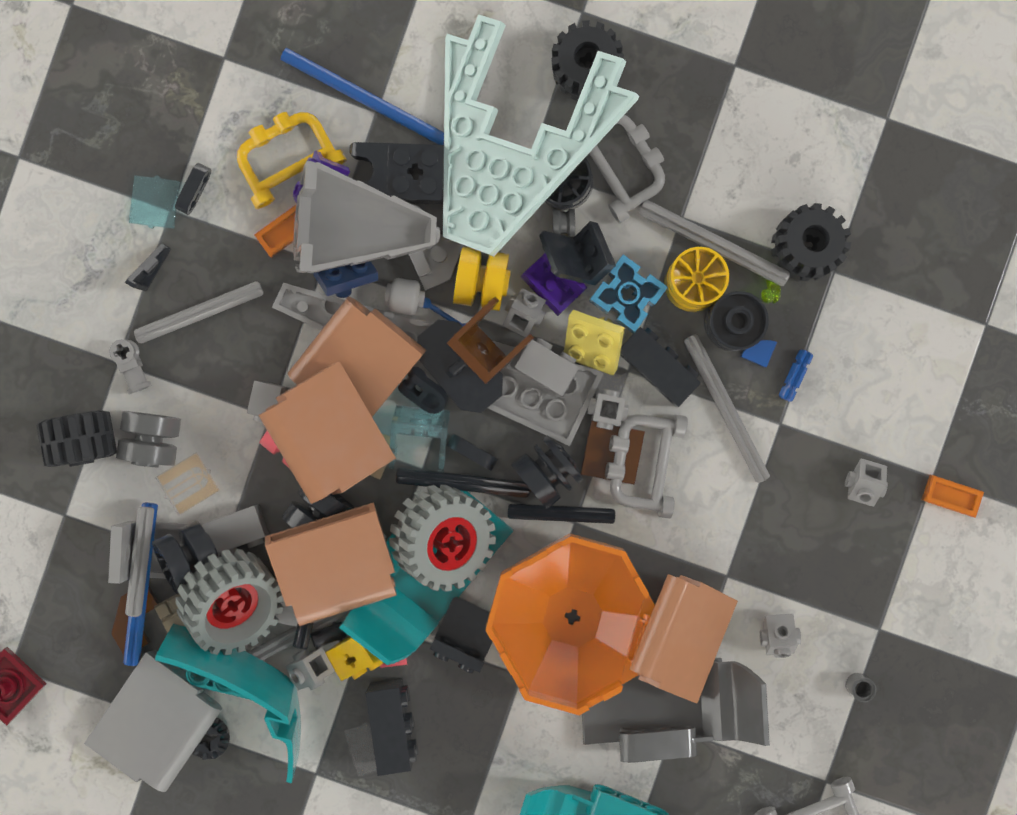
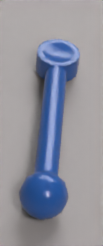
M425 298L423 308L433 310L448 321L459 322L433 305L429 298Z

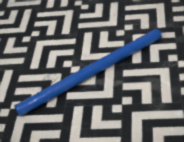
M288 48L284 49L280 60L432 142L444 145L443 131Z

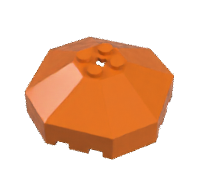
M569 533L500 573L485 630L498 650L507 670L515 680L524 700L580 716L603 700L605 702L621 693L622 684L638 676V673L629 669L655 604L623 548ZM572 609L577 610V615L580 616V620L569 624L565 613H571Z

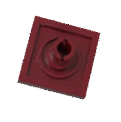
M8 647L0 652V720L6 726L47 685L43 679Z

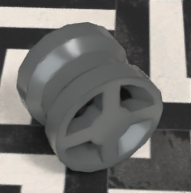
M553 209V233L567 234L569 237L575 236V209H569L567 212Z

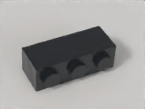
M639 327L621 346L620 356L675 407H679L701 384L696 379L699 374L688 364L685 367L677 361L679 355L669 346L663 348L657 342L659 337L647 327L644 330Z

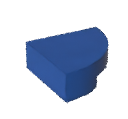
M762 340L755 346L745 349L740 357L767 367L777 342Z

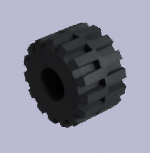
M590 20L582 21V27L579 28L576 27L575 23L569 25L568 33L565 34L562 31L557 36L558 43L553 44L551 58L553 77L556 84L559 83L560 90L565 95L569 92L571 93V99L578 101L598 51L624 59L621 40H616V33L611 28L606 32L604 24L598 21L596 27L590 26ZM586 61L591 62L589 69L584 68Z
M814 203L811 207L805 204L798 207L795 211L793 210L776 227L777 232L772 236L771 243L775 244V247L771 250L773 257L778 256L780 260L777 266L785 267L789 270V277L800 276V281H808L814 278L815 281L834 271L847 258L845 253L850 250L851 242H847L846 239L851 235L850 228L843 229L842 224L846 220L842 215L838 218L833 216L836 209L829 206L823 210L820 203ZM812 242L813 246L805 247L804 243Z
M98 410L43 420L36 424L44 466H78L94 463L96 459L111 457L117 453L111 415L108 411Z

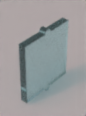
M135 175L129 223L148 225L151 229L154 227L174 229L177 211L175 204L179 196L180 181L161 179L157 175L154 178Z

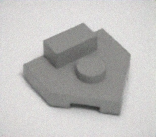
M440 234L439 242L433 248L409 254L425 291L451 280L464 245L448 240Z

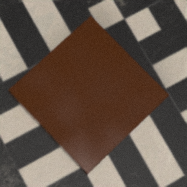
M591 421L581 475L606 479V465L608 462L614 463L615 452L609 450L610 439L612 435L618 436L620 426L613 425V430L596 427L597 422ZM630 430V444L625 458V475L622 483L635 485L645 431Z

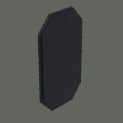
M438 319L417 337V343L426 349V352L419 361L460 410L482 413L502 396L503 374L499 372L485 384L447 344L462 328V325L459 322Z

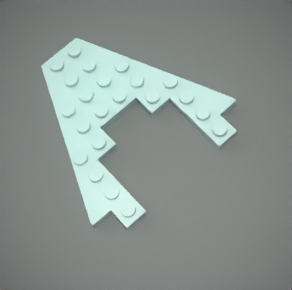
M478 14L469 40L447 34L445 37L443 237L494 257L635 104L639 95L617 87L626 61L623 58L598 51L566 131L541 123L532 149L489 135L498 109L476 100L506 25L502 21Z

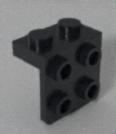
M589 221L574 238L548 231H542L539 234L542 248L547 255L551 270L559 278L596 286L616 266L599 224Z
M454 597L431 643L430 650L434 651L433 655L446 662L449 659L458 662V667L468 673H473L474 670L480 673L485 663V657L493 642L485 630L490 611L460 597Z

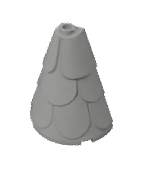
M306 161L300 180V185H303L297 196L294 222L293 253L294 260L300 261V264H295V269L298 273L307 272L311 274L345 265L353 266L380 258L388 260L431 249L439 242L440 228L436 227L437 218L394 195L390 197L359 180L356 181L319 162Z

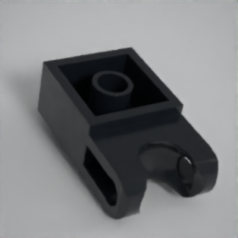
M353 142L350 144L349 153L353 158L370 162L373 165V175L367 182H364L365 184L390 197L394 195L410 204L443 205L444 145ZM417 168L420 172H424L423 176L419 175L418 180H414L412 175H410V172Z

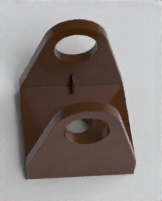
M496 297L490 300L447 342L485 384L509 364L535 338L530 333L506 356L479 328V322L499 302Z

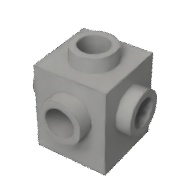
M521 288L517 297H510L504 309L509 313L502 326L527 337L533 325L540 326L546 312L542 311L546 300Z
M604 389L603 394L596 393V398H590L588 414L592 415V421H597L596 427L613 430V425L621 426V421H626L629 405H625V398L619 397L620 392ZM605 404H609L612 407V412L609 415H605L602 412V407Z
M861 458L854 471H849L846 477L845 487H848V499L874 507L879 497L883 498L887 491V466Z
M794 614L765 616L763 630H760L761 646L766 647V655H774L775 658H786L794 654L798 644H801V632L799 628H795Z
M322 647L311 652L306 649L292 656L294 661L285 666L289 672L291 682L296 685L298 690L307 687L310 690L316 689L325 683L324 678L335 672Z

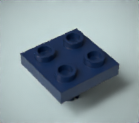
M371 261L312 273L326 296L336 294L339 298L349 297L353 288L378 281V271Z

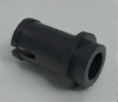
M335 621L331 626L312 632L311 640L315 649L335 641L343 642V638L347 637V634L339 628L342 622L336 623Z

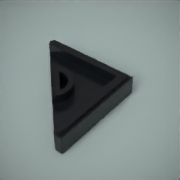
M161 243L126 279L125 283L133 288L147 291L170 253L171 248Z

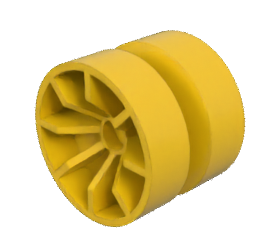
M463 246L457 270L453 304L472 306L476 293L481 292L482 308L496 297L499 302L492 310L500 311L502 297L507 296L511 270L507 269L509 254L498 252L494 257L489 255L487 264L484 266L481 265L482 253L480 251Z
M706 247L689 248L675 259L666 272L664 284L668 287L665 290L667 297L679 309L688 312L702 311L718 300L727 289L729 269L725 260L716 251Z

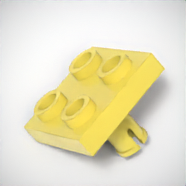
M572 310L568 318L564 353L576 359V363L614 375L618 368L625 327L613 324L609 318L604 321L605 317L596 318Z

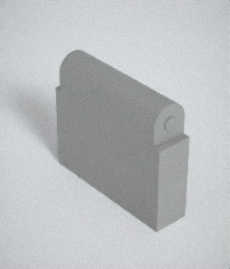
M153 650L144 654L84 744L135 782L143 780L154 789L166 792L221 712L222 707L217 701L204 693L206 689L191 685L186 678V672L181 668L156 661L157 651Z

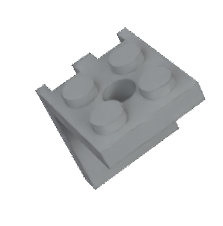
M127 521L111 526L108 583L120 584L130 577L136 521ZM156 522L154 540L170 533L178 541L179 545H182L179 538V529L188 524ZM153 550L150 578L166 579Z

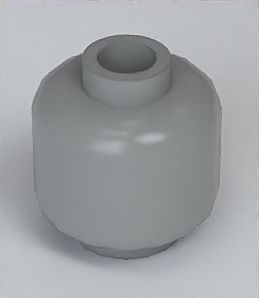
M395 278L392 284H387L384 304L389 305V310L392 313L414 315L418 307L423 308L425 291H420V283L418 281Z

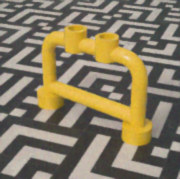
M282 112L272 119L275 125L265 130L263 125H258L248 132L251 138L240 145L236 159L254 194L250 200L255 209H261L271 204L275 198L270 189L301 173L309 157L312 158L314 153L259 182L247 159L248 153L256 147L259 148L266 145L276 136L290 132L296 125L307 123L311 127L322 147L318 152H321L323 158L341 165L347 161L341 149L335 150L316 116L308 112H299L289 117L287 112Z

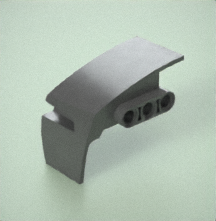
M715 658L697 704L639 680L640 675L622 684L621 693L605 702L603 700L582 714L583 744L619 742L620 761L626 763L697 756L696 742L737 740L770 746L766 683L747 666L736 661L722 662V658Z

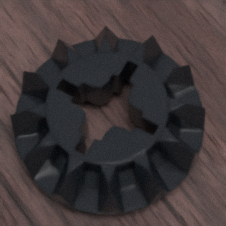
M219 718L214 720L206 732L208 735H217L210 742L211 746L207 742L201 741L192 753L202 758V760L216 759L228 748L230 742L229 730Z

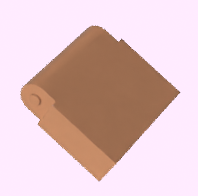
M347 297L290 369L288 376L298 385L326 367L340 361L373 417L426 352V349L376 308L369 311L354 298Z
M340 361L326 367L276 397L277 404L268 407L258 415L311 504L327 497L331 493L332 495L343 493L396 459Z
M374 502L265 536V547L286 607L292 605L299 626L397 595L395 582L391 576L392 573H395L394 565Z
M668 574L629 670L638 673L637 675H640L639 680L697 704L738 601L702 582L682 575L675 577Z

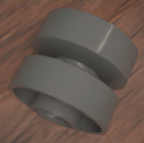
M122 411L120 429L124 432L135 434V438L118 440L116 458L131 461L133 465L144 467L174 466L177 447L172 444L163 443V438L179 437L181 419L149 413Z

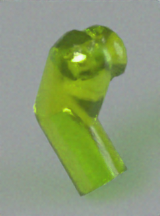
M766 279L767 289L762 290L761 297L763 302H772L774 304L781 298V286Z

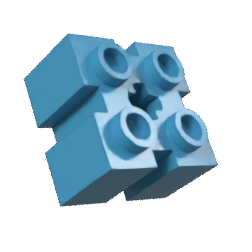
M623 254L616 263V266L608 274L613 278L611 283L608 285L603 281L589 302L605 314L610 309L616 312L619 316L615 321L631 333H634L648 315L643 310L647 304L653 307L668 287L651 274L646 279L637 273L641 267ZM631 288L634 291L632 293L635 296L634 300L628 299L626 301L622 298L621 290Z

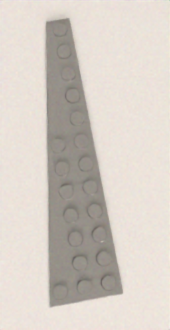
M283 283L272 308L322 330L345 300ZM363 305V306H365L369 311H372V310L375 309V308H372V307ZM377 309L416 342L417 337L432 325L431 323ZM493 341L506 356L515 348ZM523 349L500 371L503 374L502 396L488 408L570 446L587 411L590 398H593L604 372L574 364L579 369L564 394L560 396L514 368L524 352ZM418 360L414 367L421 368L426 373V376L428 378H430L432 381L439 385V383L433 378V376Z

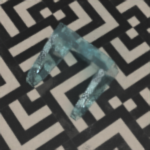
M396 405L390 434V449L394 456L397 457L399 434L440 438L438 472H444L450 411L442 410L440 413L430 414L419 407ZM396 459L389 462V469H395Z

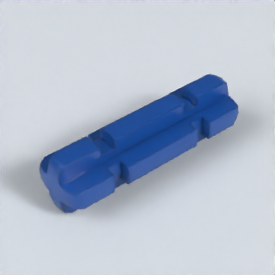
M803 349L798 351L795 358L797 361L792 364L784 382L786 385L782 386L780 390V398L789 402L794 400L797 393L795 390L800 387L808 368L806 366L810 365L812 361V353Z

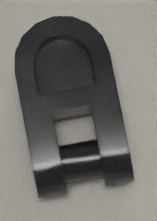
M413 367L408 373V379L402 380L398 385V390L402 395L430 414L440 413L448 401L446 391L428 378L426 373L419 367ZM418 385L423 390L420 392L415 386Z

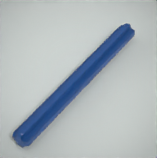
M151 502L142 504L144 507L154 508L142 614L138 617H128L123 660L124 665L137 666L140 662L153 552L152 541H154L158 505Z

